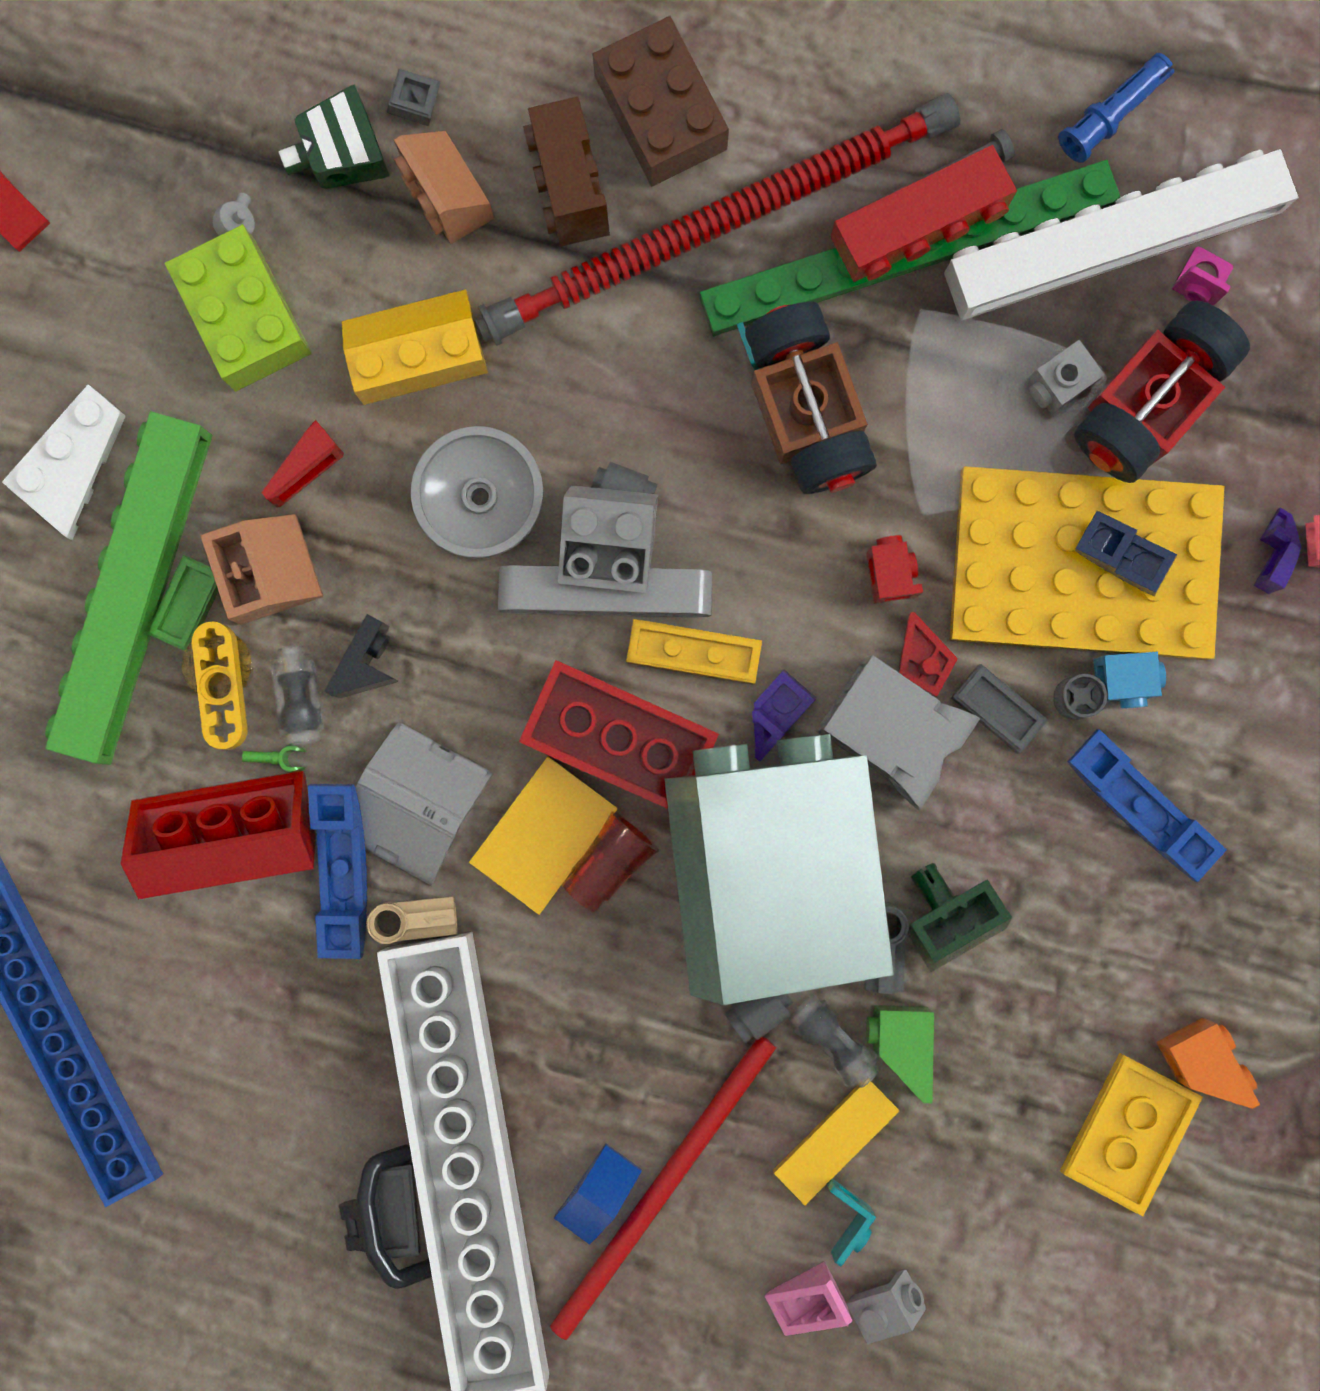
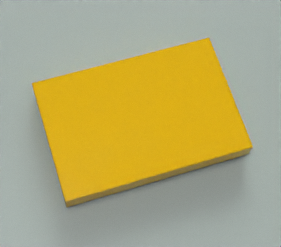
M547 756L469 863L540 915L618 808Z
M1119 1052L1060 1172L1143 1217L1203 1096Z

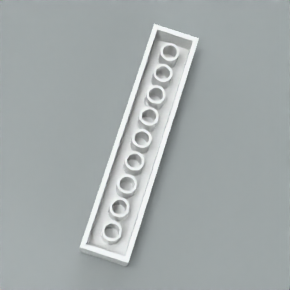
M473 932L384 948L377 952L451 1391H546L549 1369Z

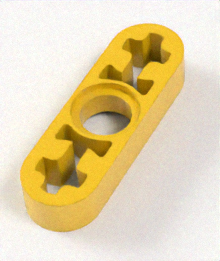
M213 621L206 622L197 627L192 636L202 734L205 741L213 748L231 750L239 747L245 741L248 732L237 638L233 630L228 626ZM213 631H215L216 635L225 639V643L217 647L218 660H228V667L214 665L206 668L207 661L215 662L213 649L205 647V641L212 638ZM224 673L231 681V690L227 696L216 699L209 692V681L214 675ZM233 704L234 706L233 711L224 710L226 722L235 725V732L228 734L227 742H225L223 736L215 734V727L222 726V714L219 711L212 712L211 705L228 706Z

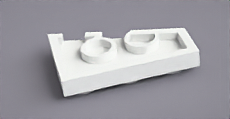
M87 385L2 483L61 534L73 540L79 527L76 525L84 504H88L94 492L92 485L101 464L106 463L126 415L93 387Z

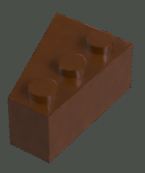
M579 97L528 108L531 124L523 126L528 151H537L540 165L533 167L538 192L547 191L550 202L549 207L542 208L548 234L557 232L560 247L609 236L607 203L604 194L601 192L596 161L593 159Z

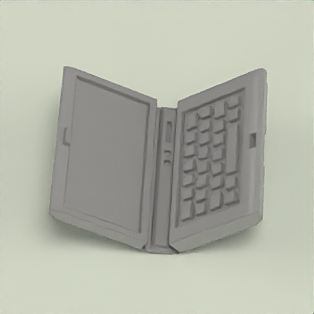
M398 722L366 766L355 788L361 810L366 851L432 886L454 841L455 834L492 778L493 773Z

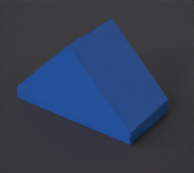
M605 1144L555 1214L554 1219L590 1245L615 1219L642 1169L608 1144Z

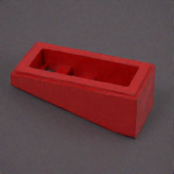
M315 420L261 493L277 508L281 507L340 460L344 453L325 429Z

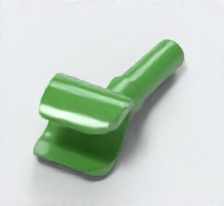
M293 745L284 747L280 752L243 751L242 762L271 763L280 765L285 771L299 772L303 771L306 767H292L288 762V757L293 751H307L302 747Z

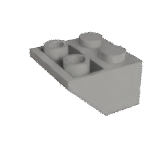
M571 485L564 495L558 584L646 593L655 538L658 494Z

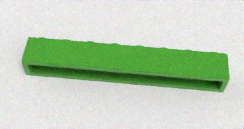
M150 411L147 422H143L137 434L139 449L134 463L128 466L125 472L124 487L126 491L122 504L116 506L111 518L113 533L109 545L103 548L98 559L100 574L96 587L89 591L85 601L87 616L82 630L76 633L73 639L72 654L74 658L70 671L66 672L60 681L58 689L59 696L61 697L56 714L50 717L46 726L45 736L48 741L45 749L95 764L111 765L151 637L146 633L162 601L213 436L201 425Z

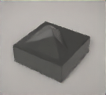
M398 68L387 113L429 126L440 81Z

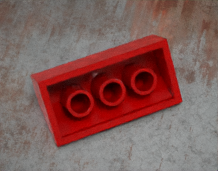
M304 771L131 800L120 864L138 900L314 869L315 831L310 830L309 799Z

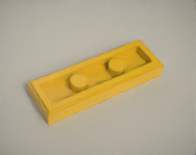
M633 619L626 663L755 684L762 640Z
M866 1076L773 1169V1173L806 1205L900 1110Z

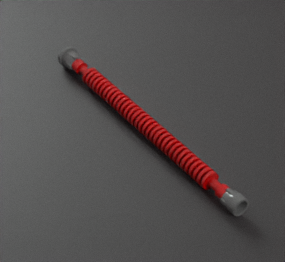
M945 93L930 100L927 104L914 109L913 114L901 119L900 125L884 132L877 125L871 128L870 131L867 130L860 133V136L851 137L850 140L847 139L841 142L840 145L832 146L830 150H823L820 154L817 153L811 156L810 159L802 160L800 164L795 163L791 165L790 169L787 167L781 170V173L776 172L772 174L771 179L769 177L761 179V184L758 181L752 183L751 189L748 186L742 188L741 194L739 191L731 193V198L728 195L722 197L721 203L718 200L712 202L711 208L708 205L701 207V213L698 209L692 211L691 218L688 214L682 216L681 223L678 219L671 221L672 229L668 224H664L661 226V232L658 228L651 230L652 239L648 233L641 235L642 244L638 238L632 239V249L627 242L621 244L623 254L615 247L610 250L612 259L607 251L600 254L603 263L600 262L597 256L591 258L590 261L593 268L590 267L587 261L580 263L582 273L577 266L570 268L573 277H570L566 270L560 273L563 282H560L557 275L550 277L552 287L533 296L526 293L514 300L509 297L488 307L482 304L478 306L481 315L474 317L484 342L493 339L495 345L498 346L502 344V338L525 328L524 323L539 317L538 312L560 302L562 307L567 309L570 307L568 298L572 300L574 305L580 303L578 293L586 300L590 298L589 288L594 295L601 293L598 284L601 285L604 291L610 289L608 279L611 280L614 286L621 284L619 274L624 281L631 279L629 270L636 277L641 274L639 265L644 272L651 270L649 260L653 267L661 265L659 256L666 263L671 260L670 253L674 258L681 256L680 248L683 253L691 251V246L694 249L700 247L701 241L704 244L711 242V236L715 240L721 237V232L724 235L730 233L731 227L733 230L741 228V223L744 226L751 223V218L753 221L761 218V214L763 216L769 215L771 210L775 212L781 209V205L786 207L791 204V201L801 200V196L805 198L811 195V191L816 193L821 190V187L824 189L831 186V182L835 184L841 181V178L846 179L850 177L851 173L853 175L861 172V169L865 170L871 167V164L876 165L881 160H887L891 157L890 148L905 141L913 143L926 136L930 139L960 125L958 107L949 93Z

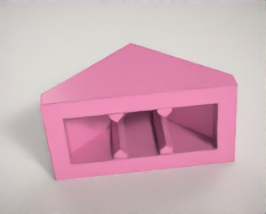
M825 1261L777 1286L764 1295L785 1336L845 1327L852 1322L846 1301Z

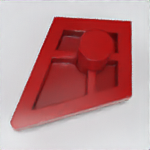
M911 612L908 614L898 673L932 696L937 697L958 658L915 612Z

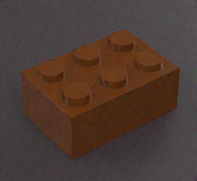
M671 16L592 53L594 76L651 187L727 150L729 128Z

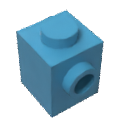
M1158 652L1104 655L1093 659L1094 674L1104 683L1108 693L1107 702L1120 701L1121 709L1148 707L1147 699L1162 696L1161 688H1164L1166 684V670L1163 662H1159Z

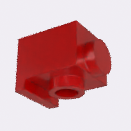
M902 535L877 539V546H871L866 552L874 604L917 598L923 593L922 584L913 585L912 579L918 578V565L915 553H908L907 541L903 542Z

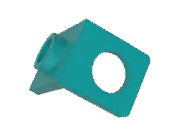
M832 1178L827 1183L829 1191L858 1212L831 1251L834 1263L841 1267L852 1251L858 1253L866 1245L872 1233L869 1227L876 1219V1216L871 1206Z

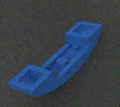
M1096 729L1067 761L1068 764L1087 786L1144 841L1194 882H1198L1227 849L1196 820L1187 818L1129 763L1132 759L1100 729Z
M310 784L308 785L310 830H316L321 904V911L315 915L318 958L361 959L364 954L366 934L367 865L362 816L355 785Z

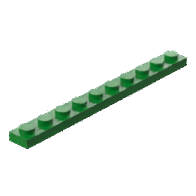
M1104 160L1018 188L1008 207L1009 211L998 220L988 224L981 220L969 226L970 230L959 239L948 243L945 239H942L930 245L931 249L918 259L908 262L906 258H903L891 264L892 268L887 273L874 280L869 281L867 277L853 282L837 249L833 248L701 291L700 300L712 336L714 337L738 329L737 324L743 322L744 326H748L779 306L809 301L819 303L951 260L956 252L970 246H977L979 250L993 246V242L996 239L1012 232H1018L1019 236L1035 232L1034 228L1051 219L1058 218L1060 223L1074 219L1076 213L1092 205H1100L1101 209L1115 205V201L1120 198V194L1108 160Z

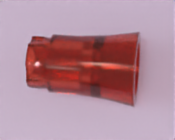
M611 811L601 831L585 854L571 869L572 874L564 881L562 886L580 905L591 912H596L605 900L609 901L622 884L640 866L659 852V849L631 822L620 814Z

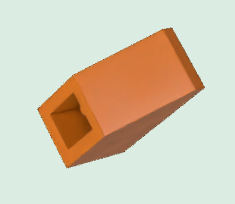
M1201 1018L1156 1042L1177 1082L1192 1090L1251 1109L1260 1105L1253 1090L1257 1089V1083L1245 1065L1239 1066L1232 1052L1236 1048L1235 1042L1229 1031L1222 1024L1218 1026L1215 1022Z

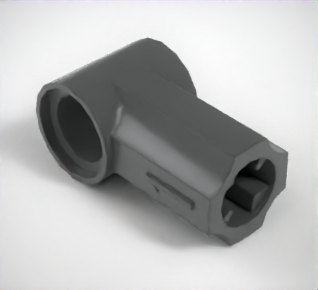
M885 901L886 913H893L897 917L896 928L889 933L894 975L865 980L864 989L877 993L894 994L904 992L905 943L909 923L905 914L897 906Z

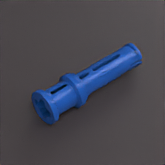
M1162 53L1154 54L1144 66L1129 77L1102 103H1092L1085 109L1082 119L1073 127L1064 128L1059 133L1058 140L1066 155L1078 163H1083L1091 156V150L1103 139L1113 137L1117 132L1119 122L1153 93L1159 85L1174 74V69L1170 68L1173 64L1169 58Z

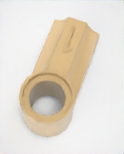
M454 896L382 903L374 908L367 918L368 932L375 941L382 944L457 935ZM390 910L399 916L401 925L397 933L386 934L381 931L378 926V917L382 911Z

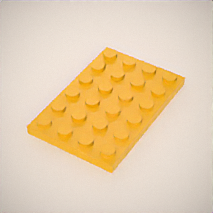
M964 466L960 474L949 641L1121 654L1158 652V656L1201 660L1215 659L1225 486L1138 479L1134 483H1127L1114 477ZM1096 511L1137 529L1136 535L1177 554L1155 597L1112 575L1075 551Z

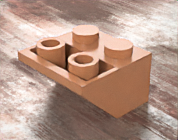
M446 131L401 135L394 139L400 156L394 159V162L402 174L401 178L414 200L417 198L424 210L423 214L435 235L443 232L449 243L453 244L494 219L488 199Z
M297 515L245 520L200 535L228 620L243 625L324 597Z

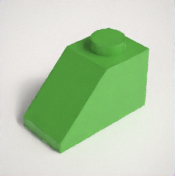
M874 1005V1017L868 1016L866 1020L867 1044H873V1050L923 1103L932 1104L934 1012L928 1007Z

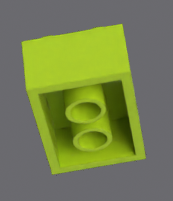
M244 224L164 263L222 380L235 392L312 354L257 242Z

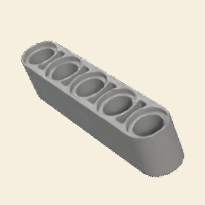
M509 565L499 567L498 612L691 618L712 616V572L708 570L650 568L647 592L641 593L558 584L559 566Z

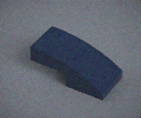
M1096 511L1075 551L1112 575L1155 597L1177 554L1136 535L1137 529Z

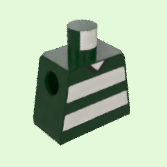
M355 84L297 115L294 121L302 142L279 150L281 160L288 175L312 168L321 188L325 189L383 179L390 176Z

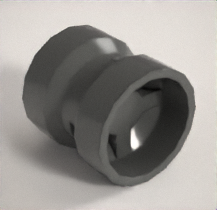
M1083 673L1061 681L1054 691L1053 702L1056 710L1062 716L1068 719L1079 720L1095 716L1101 712L1107 703L1108 693L1104 683L1098 677Z

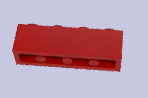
M991 145L836 220L833 225L831 239L853 282L867 277L869 281L874 280L887 273L892 268L891 264L903 258H906L908 262L918 259L931 249L930 245L942 239H945L947 243L959 239L970 230L969 226L981 220H984L986 224L998 220L1009 211L1008 207L1017 189L994 145Z

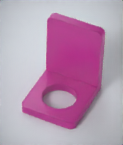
M1198 246L1193 250L1172 289L1184 295L1190 302L1202 301L1214 306L1230 289V285L1225 282L1233 270V265ZM1200 263L1211 265L1216 271V277L1201 270L1196 265Z

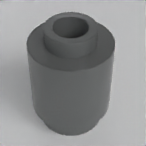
M610 462L607 469L598 468L591 488L654 494L658 484L648 481L649 476Z
M788 994L734 1003L731 1004L733 1008L725 1013V1015L742 1040L747 1043L754 1037L756 1040H759L790 1017L791 1014L787 1007L793 1001Z

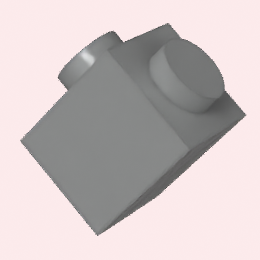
M1078 340L1036 369L1027 381L1031 385L1029 391L1034 401L1041 408L1047 407L1049 412L1054 414L1095 385L1105 374L1082 342Z

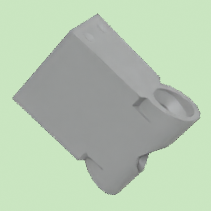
M872 655L862 660L816 729V732L821 735L830 734L831 742L852 756L867 755L868 766L885 776L893 787L914 808L920 811L940 781L944 758L953 751L961 749L980 718L964 710L941 703L937 698Z

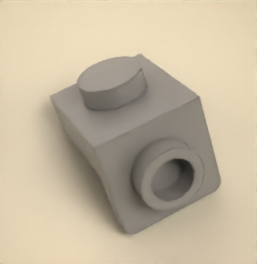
M907 1270L897 1272L889 1284L854 1294L847 1302V1306L867 1344L913 1331L926 1310L923 1294L920 1288L913 1283Z

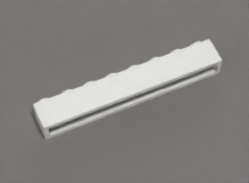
M1281 149L1267 154H1263L1262 150H1257L1238 159L1235 165L1223 168L1222 164H1215L1198 172L1196 178L1182 182L1181 177L1173 178L1157 186L1154 192L1142 195L1140 191H1134L1117 199L1115 205L1101 209L1100 205L1089 206L1076 213L1074 219L1060 223L1058 218L1051 219L1034 228L1035 232L1019 236L1018 232H1012L996 239L993 242V246L981 250L977 246L964 248L953 255V259H951L944 275L960 320L963 321L1281 214L1299 197Z

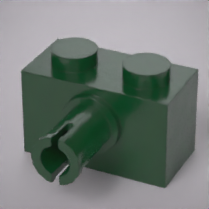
M935 863L925 866L926 871L920 869L911 876L912 881L915 882L932 910L912 922L907 934L930 972L1005 930L1012 919V916L988 879L963 894L954 896L937 870Z

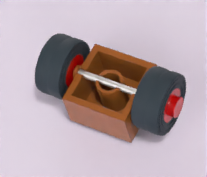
M813 301L779 306L750 324L745 330V336L751 347L756 365L761 367V369L754 371L751 385L780 465L791 461L803 494H814L827 490L830 493H834L855 484L854 480L871 472L876 468L877 464L870 448L868 437L864 432L868 424L839 344L836 342L822 347L829 341L830 333L820 306L817 302Z

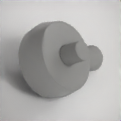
M239 193L236 201L226 202L216 209L213 216V226L219 236L242 224L252 234L255 222L252 213L248 209L251 203L249 195Z

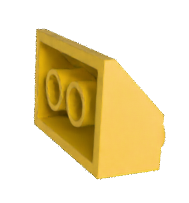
M466 289L342 321L343 350L354 393L363 405L488 373Z

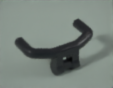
M407 1144L370 1157L362 1170L357 1199L345 1201L338 1205L340 1217L346 1223L347 1235L344 1238L347 1251L365 1252L369 1262L382 1281L395 1289L405 1288L432 1277L429 1259L400 1270L397 1269L383 1248L374 1200L380 1173L412 1160L410 1147Z

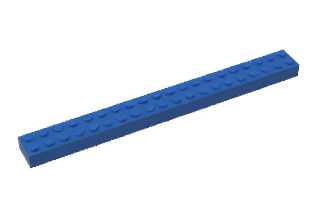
M0 857V1003L106 1208L155 1181L163 1175V1172Z

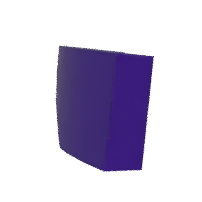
M1278 508L1260 539L1275 549L1254 583L1255 587L1267 594L1285 589L1301 550L1299 534L1292 514L1282 508Z
M785 669L754 702V710L752 711L755 734L754 750L755 758L759 762L776 745V740H780L816 700V697Z

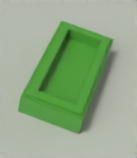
M185 555L182 556L146 634L186 652H191L193 633L197 627L205 622L218 594V588L210 566Z

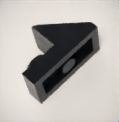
M368 614L365 616L324 692L341 699L398 682L393 677L369 665L373 657L375 659L381 657L389 643L390 636L386 635L389 629L388 625Z

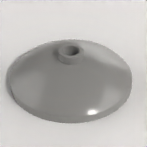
M473 426L460 428L437 439L420 458L411 483L412 507L423 531L439 547L452 554L466 558H489L503 554L517 546L532 531L539 518L543 504V481L534 457L516 438L501 430L490 427ZM479 491L488 493V500L483 505H477L473 502L474 495Z

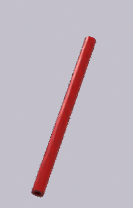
M763 1036L759 1040L755 1039L553 1320L550 1328L557 1336L568 1340L777 1049L767 1038Z

